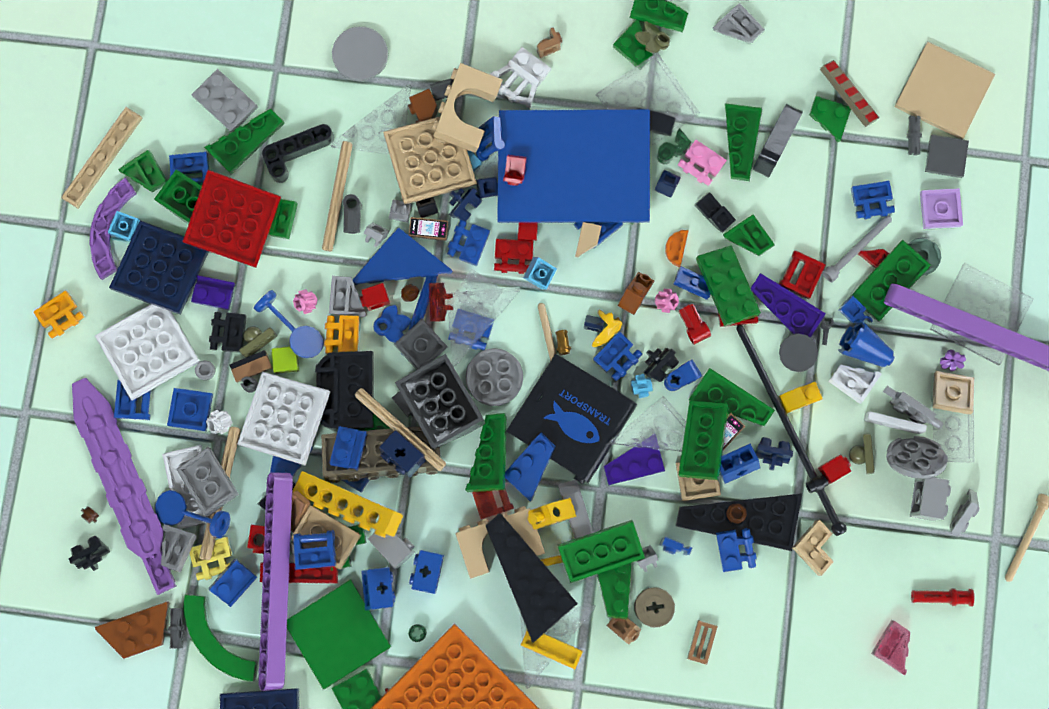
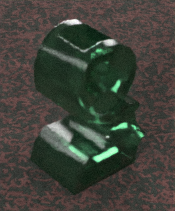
M680 128L675 136V142L678 145L664 142L660 145L657 152V160L661 164L670 163L673 156L678 158L680 155L686 154L692 142Z

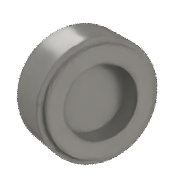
M201 361L195 367V374L202 380H210L215 375V366L209 361Z

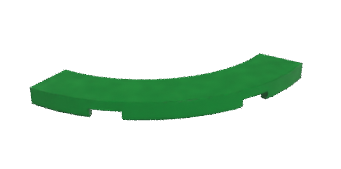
M184 595L186 625L195 646L203 657L215 668L229 676L254 682L257 661L247 660L229 652L216 639L208 625L205 596Z

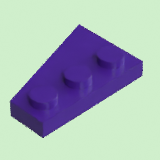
M655 434L604 466L608 486L665 471Z

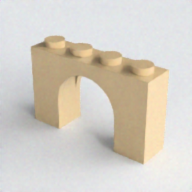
M460 63L458 69L454 68L452 72V85H448L444 95L447 96L446 102H441L438 110L441 116L434 121L432 129L435 132L433 137L476 153L484 130L461 121L455 113L454 102L458 97L465 94H473L494 102L502 79Z
M523 506L514 509L515 513L507 515V512L502 513L504 518L537 556L545 554L538 530H534L528 522V511L530 508L526 509ZM488 519L477 522L478 526L470 528V525L461 527L459 532L455 533L470 579L489 573L483 553V541L488 534L485 526L489 523Z

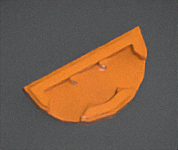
M680 230L674 233L666 243V256L677 267L681 266L689 230Z

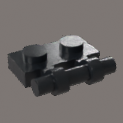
M214 312V319L211 320L213 327L212 334L209 336V350L217 351L218 344L222 343V351L241 353L239 350L243 347L247 315L226 313V319L221 320L222 313ZM220 327H224L223 337H219Z

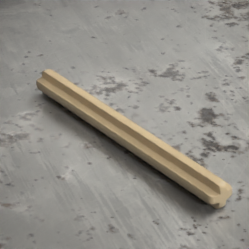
M343 141L341 145L322 249L328 252L333 250L353 146L351 142Z
M361 388L356 392L355 396L393 431L396 430L424 454L425 459L438 471H441L446 466V462L364 389Z

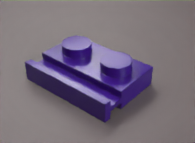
M197 275V282L195 283L191 302L230 310L233 290L236 284Z

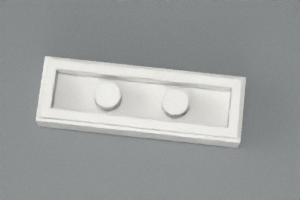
M870 411L865 413L864 416L866 422L916 434L926 432L927 425Z

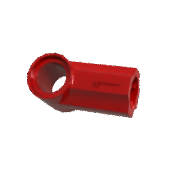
M694 304L678 311L693 345L711 337L707 324L702 321Z

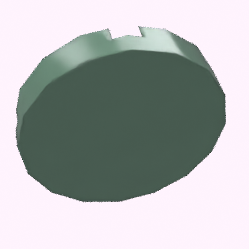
M916 238L908 243L909 246L931 264L922 276L928 275L938 268L941 262V251L936 243L931 242L927 238Z

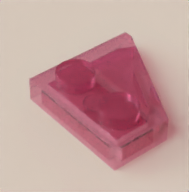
M891 620L871 654L902 675H906L905 662L909 652L910 631Z

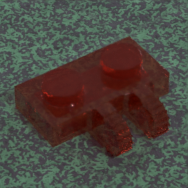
M429 283L430 321H445L447 310H453V306L445 305V299L453 298V294H446L444 283Z

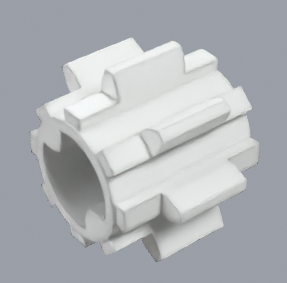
M216 410L210 413L211 417L207 418L206 423L211 433L223 434L229 431L228 427L231 426L232 421L227 411L219 412Z

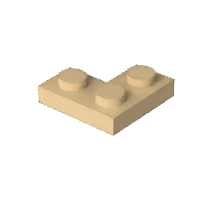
M816 520L792 547L818 576H822L834 562L821 549L833 533L820 520Z

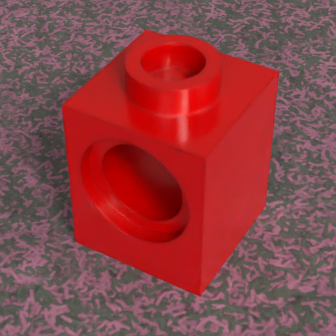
M383 283L361 290L363 294L360 296L362 306L367 307L369 311L391 304Z
M838 455L818 467V469L827 478L828 483L831 484L850 473L851 469L849 467H851V464L846 457Z
M250 526L247 548L253 549L252 553L264 554V543L258 545L256 538L260 534L265 535V526Z

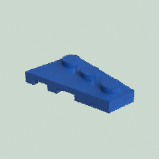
M542 433L534 439L505 471V478L530 502L534 498L535 491L540 484L541 477L555 449V445Z

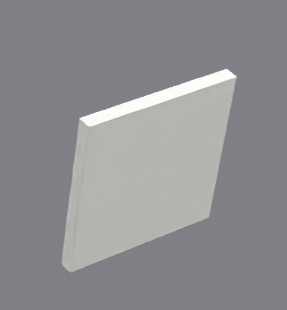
M152 304L95 335L132 401L200 362L172 312Z
M262 372L237 444L306 465L330 391Z

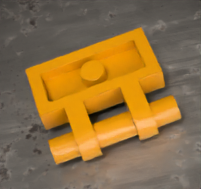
M66 290L33 311L44 328L50 325L53 327V330L48 332L52 339L57 335L61 336L65 333L66 329L72 325L76 326L84 318L80 311L75 315L71 312L77 308V305ZM66 315L68 320L59 325L57 321Z
M340 315L339 323H334L335 316H327V323H325L326 340H324L325 354L333 352V347H338V352L358 351L359 316ZM334 330H339L338 340H334Z

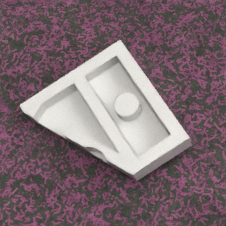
M840 365L829 382L861 404L881 376V373L864 371L861 368L854 369L850 366Z

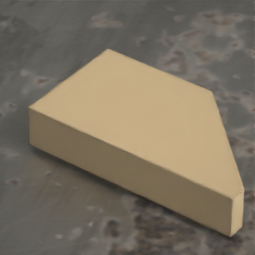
M583 222L575 257H580L598 245L601 231L600 225Z

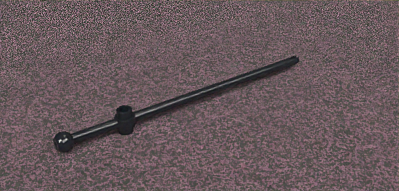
M741 324L738 325L736 330L810 478V481L805 483L809 493L816 492L833 524L831 527L832 533L839 536L847 531V527L844 522L839 521L826 495L824 487L829 485L828 480L824 475L817 476L744 327Z

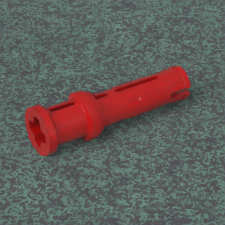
M955 588L949 591H911L912 603H949L952 606L968 604L973 607L975 601L973 589H968V591H957Z

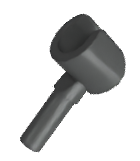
M824 317L820 327L823 329L822 345H827L829 329L832 327L834 320L831 318L830 325H826Z

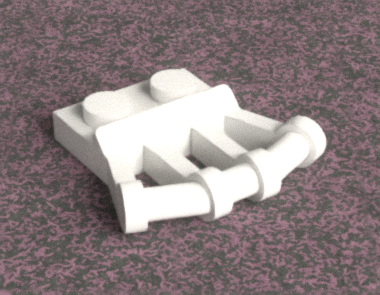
M521 47L506 66L490 73V75L499 78L509 71H513L504 84L501 83L498 93L508 97L511 103L515 102L531 108L536 89L550 73L551 68ZM518 76L521 77L523 81L514 92L509 90V87ZM528 84L532 85L528 98L519 96Z

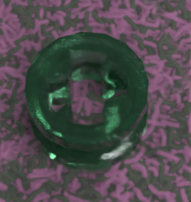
M421 624L411 626L408 632L409 638L414 642L424 640L427 635L426 628ZM416 627L423 631L420 639H416L417 636L413 637L412 635Z

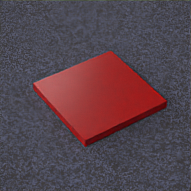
M207 170L182 242L256 268L281 196Z

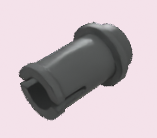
M243 377L241 379L243 383L240 384L246 392L253 393L256 391L258 386L257 380L250 377Z

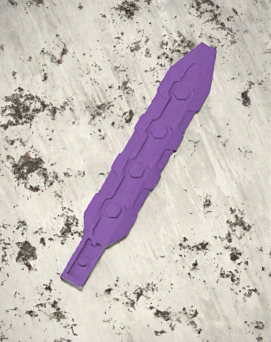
M87 378L72 383L73 416L81 438L85 440L92 457L91 462L95 471L100 476L107 493L106 498L110 507L115 512L126 546L143 560L156 594L160 595L177 587L170 569L161 565L164 536L161 523L157 514H154L146 495L147 490L142 479L138 476L131 459V452L122 438L117 426L118 421L114 418V412L110 403Z

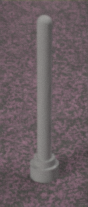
M886 216L834 266L826 267L822 272L824 278L833 283L838 278L839 271L892 221V218Z

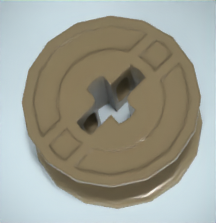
M661 588L643 590L637 596L634 603L637 618L643 624L650 627L666 625L673 618L675 612V603L672 596ZM652 602H655L657 605H663V608L657 609L656 613L653 610H646V607L652 606Z

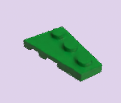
M634 0L630 13L631 19L642 22L646 21L653 25L682 33L688 16V12L665 0Z
M632 562L597 574L607 617L628 618Z

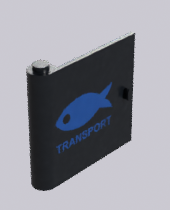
M555 354L506 432L527 445H530L540 433L545 435L555 445L550 459L575 475L573 479L583 485L584 482H590L634 412L637 404Z

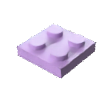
M960 189L922 190L920 192L923 229L963 226Z

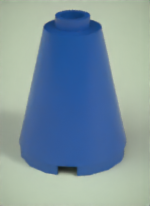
M860 319L854 321L856 325L853 328L851 326L847 328L839 343L842 348L838 349V351L843 355L880 367L891 365L895 358L893 356L894 351Z

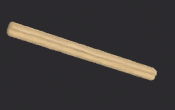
M237 427L229 428L221 466L229 479L241 431ZM223 506L214 513H212L208 518L212 519L218 511H221L223 509ZM210 523L206 525L199 558L203 560L211 559L216 539L210 533Z

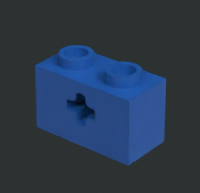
M751 443L722 456L720 475L725 484L760 469L759 459Z
M422 550L419 551V554H415L413 565H416L415 573H411L409 581L413 590L436 594L444 555ZM428 566L431 574L424 577V573H421V570Z
M390 567L361 571L365 610L394 607L395 593L392 591L391 586L393 574L390 571ZM381 586L382 590L377 591V587Z

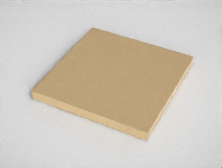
M927 42L895 108L916 118L920 116V120L963 140L995 74Z
M440 117L383 132L404 205L451 191H457L460 188L464 189L477 185L467 150L433 137L435 132L432 129L434 121Z

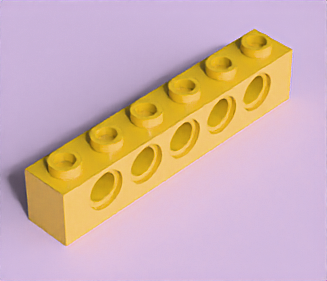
M304 471L301 472L292 491H298L307 500L313 501L314 507L324 510L326 507L329 509L328 513L337 517L342 514L344 515L343 520L352 524L355 521L360 522L359 527L370 531V528L375 529V534L384 538L386 535L395 536L403 518V515Z

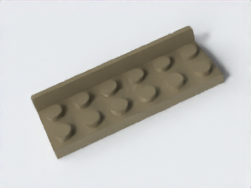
M420 426L406 427L440 457V447L432 449ZM392 429L367 431L358 470L330 465L337 433L321 435L322 467L325 481L338 483L340 480L347 479L348 481H358L360 478L376 480L382 476L396 478L401 475L395 470V465L391 461L387 463L380 456L379 446L394 431ZM426 460L412 476H417L418 473L434 475L440 471Z

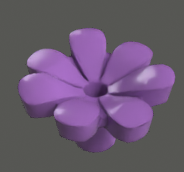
M951 349L945 353V357L940 359L942 369L949 367L950 371H955L956 366L960 369L964 367L963 362L966 361L964 355Z

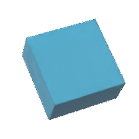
M116 211L108 233L130 242L141 220Z
M533 257L523 278L540 289L547 290L557 268L539 257Z

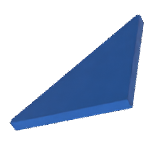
M398 227L353 278L354 285L371 284L387 280H403L420 276L428 277L444 273L451 274L453 271Z

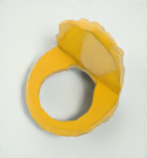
M598 310V315L608 326L595 338L592 347H599L609 342L619 332L622 326V321H620L619 317L613 319L612 313L605 314L602 310Z

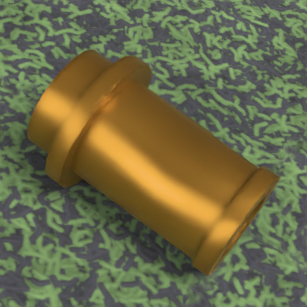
M567 330L555 332L558 344L556 351L559 352V355L570 354L571 346H569Z

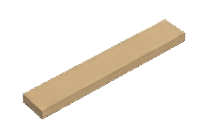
M125 107L62 195V199L79 209L143 119L140 115Z

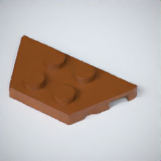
M169 601L96 626L95 630L123 659L162 646L165 637L164 630L167 624V610L170 605Z

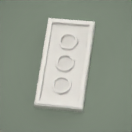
M202 445L162 454L170 491H177L184 497L187 505L186 511L204 516L176 470L203 451ZM185 515L184 519L177 524V528L184 529L207 522Z

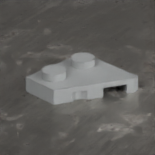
M740 3L713 27L715 32L749 44L765 31Z
M332 276L329 314L366 317V312L352 277Z
M971 489L967 492L968 500L964 505H960L956 516L950 524V533L956 537L961 532L964 533L969 526L968 521L971 517H975L980 509L977 493Z
M164 524L165 541H162L163 555L161 557V565L181 573L197 536Z

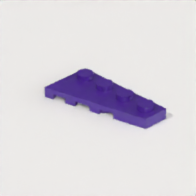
M761 273L750 288L752 293L792 334H805L811 338L826 314Z

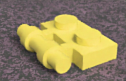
M228 537L215 540L210 560L199 558L202 544L191 548L189 554L193 568L198 566L202 568V572L196 573L198 581L212 579V576L221 574L229 566L230 563H226L225 558L233 555ZM219 562L218 567L209 568L208 563Z

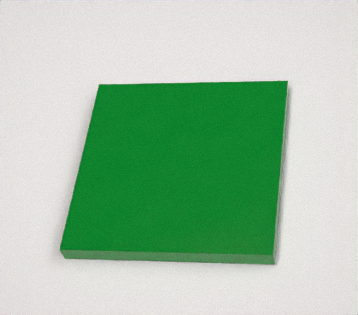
M351 579L287 619L289 633L323 690L392 647L371 611L365 610L364 600Z

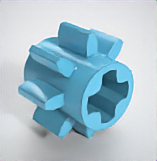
M644 374L635 375V380L631 381L633 395L638 394L639 398L648 397V392L653 391L650 377L645 378Z

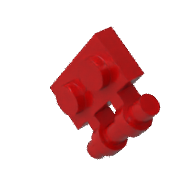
M496 239L495 259H502V264L494 263V271H501V273L510 271L524 274L529 265H525V261H532L534 241ZM508 260H519V264H508Z

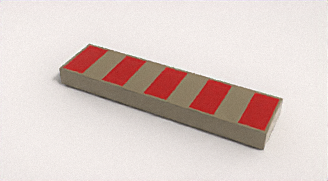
M834 60L820 68V71L865 127L880 118Z

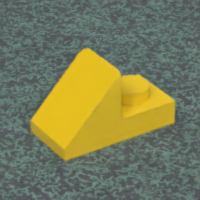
M816 382L797 387L779 395L786 414L823 399Z

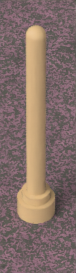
M539 303L538 311L551 361L556 354L545 305Z
M1039 494L1037 497L1038 507L1005 575L1007 582L1013 580L1045 510L1049 508V496Z

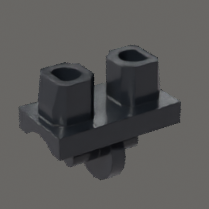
M657 348L654 353L648 350L646 354L649 358L645 363L649 366L643 373L647 377L662 382L667 376L662 370L663 366L666 364L670 369H673L679 363L674 356L676 352L665 348L663 351Z
M97 536L88 539L89 547L86 549L81 545L71 548L72 557L68 558L69 562L78 569L83 567L85 570L90 567L93 571L97 570V563L102 561V556L110 553L109 547L103 544Z

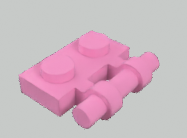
M695 140L685 154V157L690 161L687 163L681 159L678 166L686 174L690 173L696 177L698 182H703L709 186L713 180L707 175L710 173L716 177L727 160ZM695 164H697L699 167H701V168L704 169V170H703L702 172H700L699 170H697V169L694 168L693 166H694Z

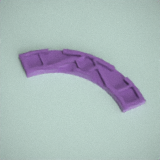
M126 177L107 193L108 195L103 202L99 204L91 224L89 242L91 258L101 280L107 278L118 269L112 257L111 235L108 233L116 211H120L137 194Z

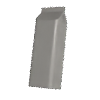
M577 480L559 484L558 487L562 500L571 498L577 516L569 519L574 538L593 533Z

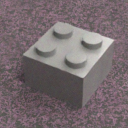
M935 477L915 478L910 517L930 521L944 520L948 513L946 500L951 492L949 480Z
M399 528L394 537L386 535L384 538L373 533L368 540L394 568H399L415 553L413 550L415 546L408 538L403 539L399 535L401 533Z

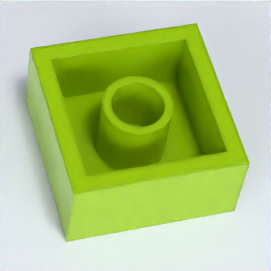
M291 347L272 349L273 372L275 374L299 371L298 355L293 352Z

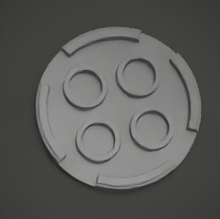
M353 27L344 31L336 39L332 49V58L335 67L342 76L352 81L364 82L383 71L388 60V50L384 39L375 30L367 27Z
M492 348L481 351L468 364L466 370L468 390L477 401L485 405H504L513 400L522 387V367L519 361L505 350Z
M914 436V438L909 439L898 438L891 442L887 448L886 459L888 464L898 473L912 478L924 479L941 474L946 469L948 455L945 454L941 449L942 446L937 442L925 437Z

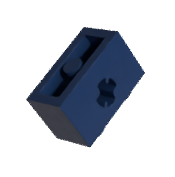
M396 430L379 446L382 459L387 463L391 461L395 465V470L402 476L405 474L410 478L426 461L424 454Z

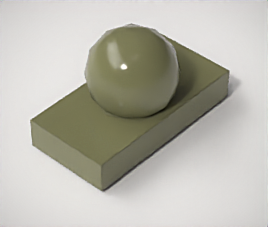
M249 327L244 332V339L248 344L239 351L244 357H249L274 340L277 334L271 327L263 333L258 327Z
M863 434L864 447L857 445L851 448L849 458L855 464L865 463L866 475L873 474L872 439L870 434Z

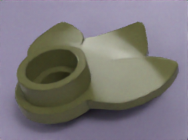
M644 22L645 31L635 34L638 42L646 45L645 49L648 52L658 53L660 50H666L669 47V36L664 32H660L657 26L649 22Z

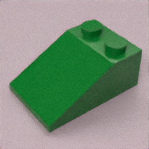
M176 169L154 200L189 224L202 186Z

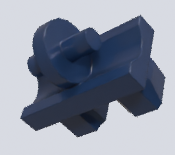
M474 187L472 189L469 188L463 197L461 196L465 191L461 188L457 193L454 191L449 193L452 197L449 204L454 206L458 202L449 213L452 218L457 217L459 220L466 222L471 216V213L465 209L466 205L469 203L473 208H477L480 205L482 199L476 194L478 191Z
M762 437L755 450L757 457L763 459L762 463L769 464V470L772 471L775 465L782 467L783 463L789 464L790 458L793 456V451L790 450V443L779 441L778 448L771 447L772 440Z

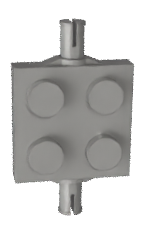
M888 385L883 390V393L892 398L889 403L893 405V409L910 416L909 419L912 422L919 424L930 423L938 428V430L943 426L944 423L935 418L936 413L905 392H896Z

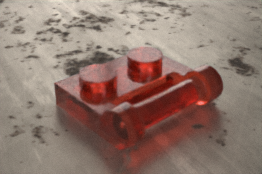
M506 488L505 490H498L503 504L501 507H497L492 491L472 492L481 520L514 509L513 503H510Z

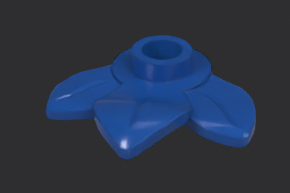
M393 305L383 310L381 317L375 320L373 328L378 335L386 336L390 342L395 343L404 335L402 331L408 328L411 319L405 315H399L397 306ZM386 324L387 327L386 329L381 330L380 325Z

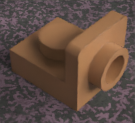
M554 27L550 28L551 39H544L537 44V53L540 58L560 50L562 38L559 32H555Z
M612 618L607 624V627L627 644L634 642L639 637V632L641 631L629 618Z

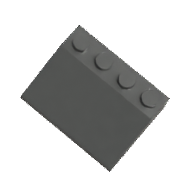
M446 354L395 382L432 449L465 436L485 425L481 413Z

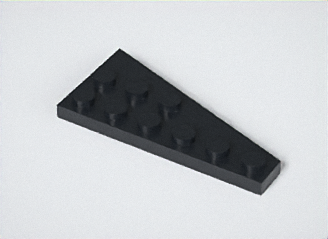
M802 493L679 507L675 526L716 535L718 532L736 530L737 537L743 536L742 529L749 528L755 544L792 551ZM741 504L746 509L744 521L732 523L728 520L726 512L730 505Z
M499 513L485 526L532 643H534L578 603L504 516Z

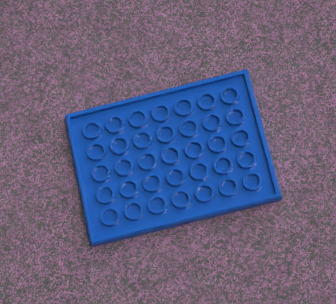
M650 109L499 110L500 125L502 126L501 139L504 141L505 146L502 150L498 151V223H650ZM507 155L527 157L522 184L515 186L503 181Z

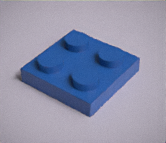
M174 388L167 426L207 432L208 426L206 421L210 415L213 394Z

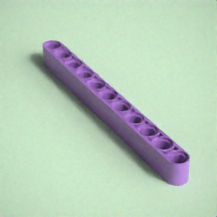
M890 284L884 304L1049 371L1048 345L903 286Z
M269 473L267 477L258 680L259 688L262 691L282 689L285 681L292 476L290 473Z

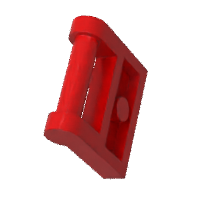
M793 251L789 267L778 284L789 291L810 299L826 264L798 251ZM799 261L804 262L795 285L790 283Z

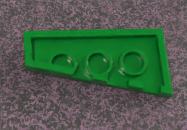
M269 109L250 120L246 125L239 126L232 133L220 137L218 141L211 145L208 144L204 148L232 174L285 123L272 109Z
M505 413L488 414L485 416V425H483L480 434L481 440L475 452L476 458L473 467H471L469 483L465 489L467 492L505 490L507 420Z

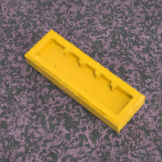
M528 630L521 642V646L574 670L583 653L582 650L546 634H543L532 643Z

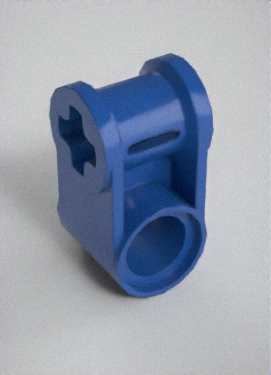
M692 359L668 374L664 380V386L669 391H677L701 378L702 374ZM677 379L678 382L672 384L670 381Z

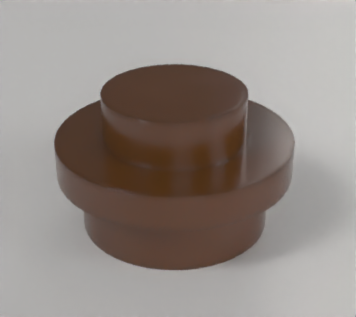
M408 284L401 290V297L405 302L414 301L419 294L418 287L413 284Z
M741 504L730 505L726 512L728 520L732 523H741L746 518V509Z
M89 506L80 510L83 513L81 517L87 523L97 522L96 519L99 515Z

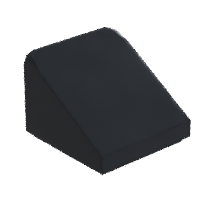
M434 197L415 202L420 218L438 213Z

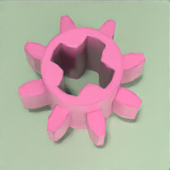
M307 289L298 291L299 294H296L293 300L296 310L307 314L312 312V309H316V295L312 292H307Z
M672 289L659 291L655 297L657 309H662V312L665 313L675 310L679 304L677 293L672 292Z

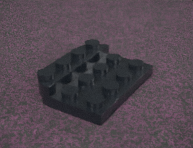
M374 352L328 353L315 367V372L317 373L316 387L330 391L320 423L327 429L337 431L339 426L352 429L374 428V413L355 396L356 392L362 388L374 398Z

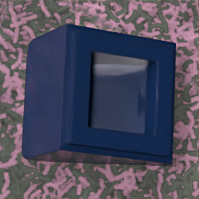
M664 170L658 180L655 191L671 198L681 177Z
M497 177L476 179L477 194L480 198L498 196Z
M586 315L584 329L601 333L604 320L600 317Z

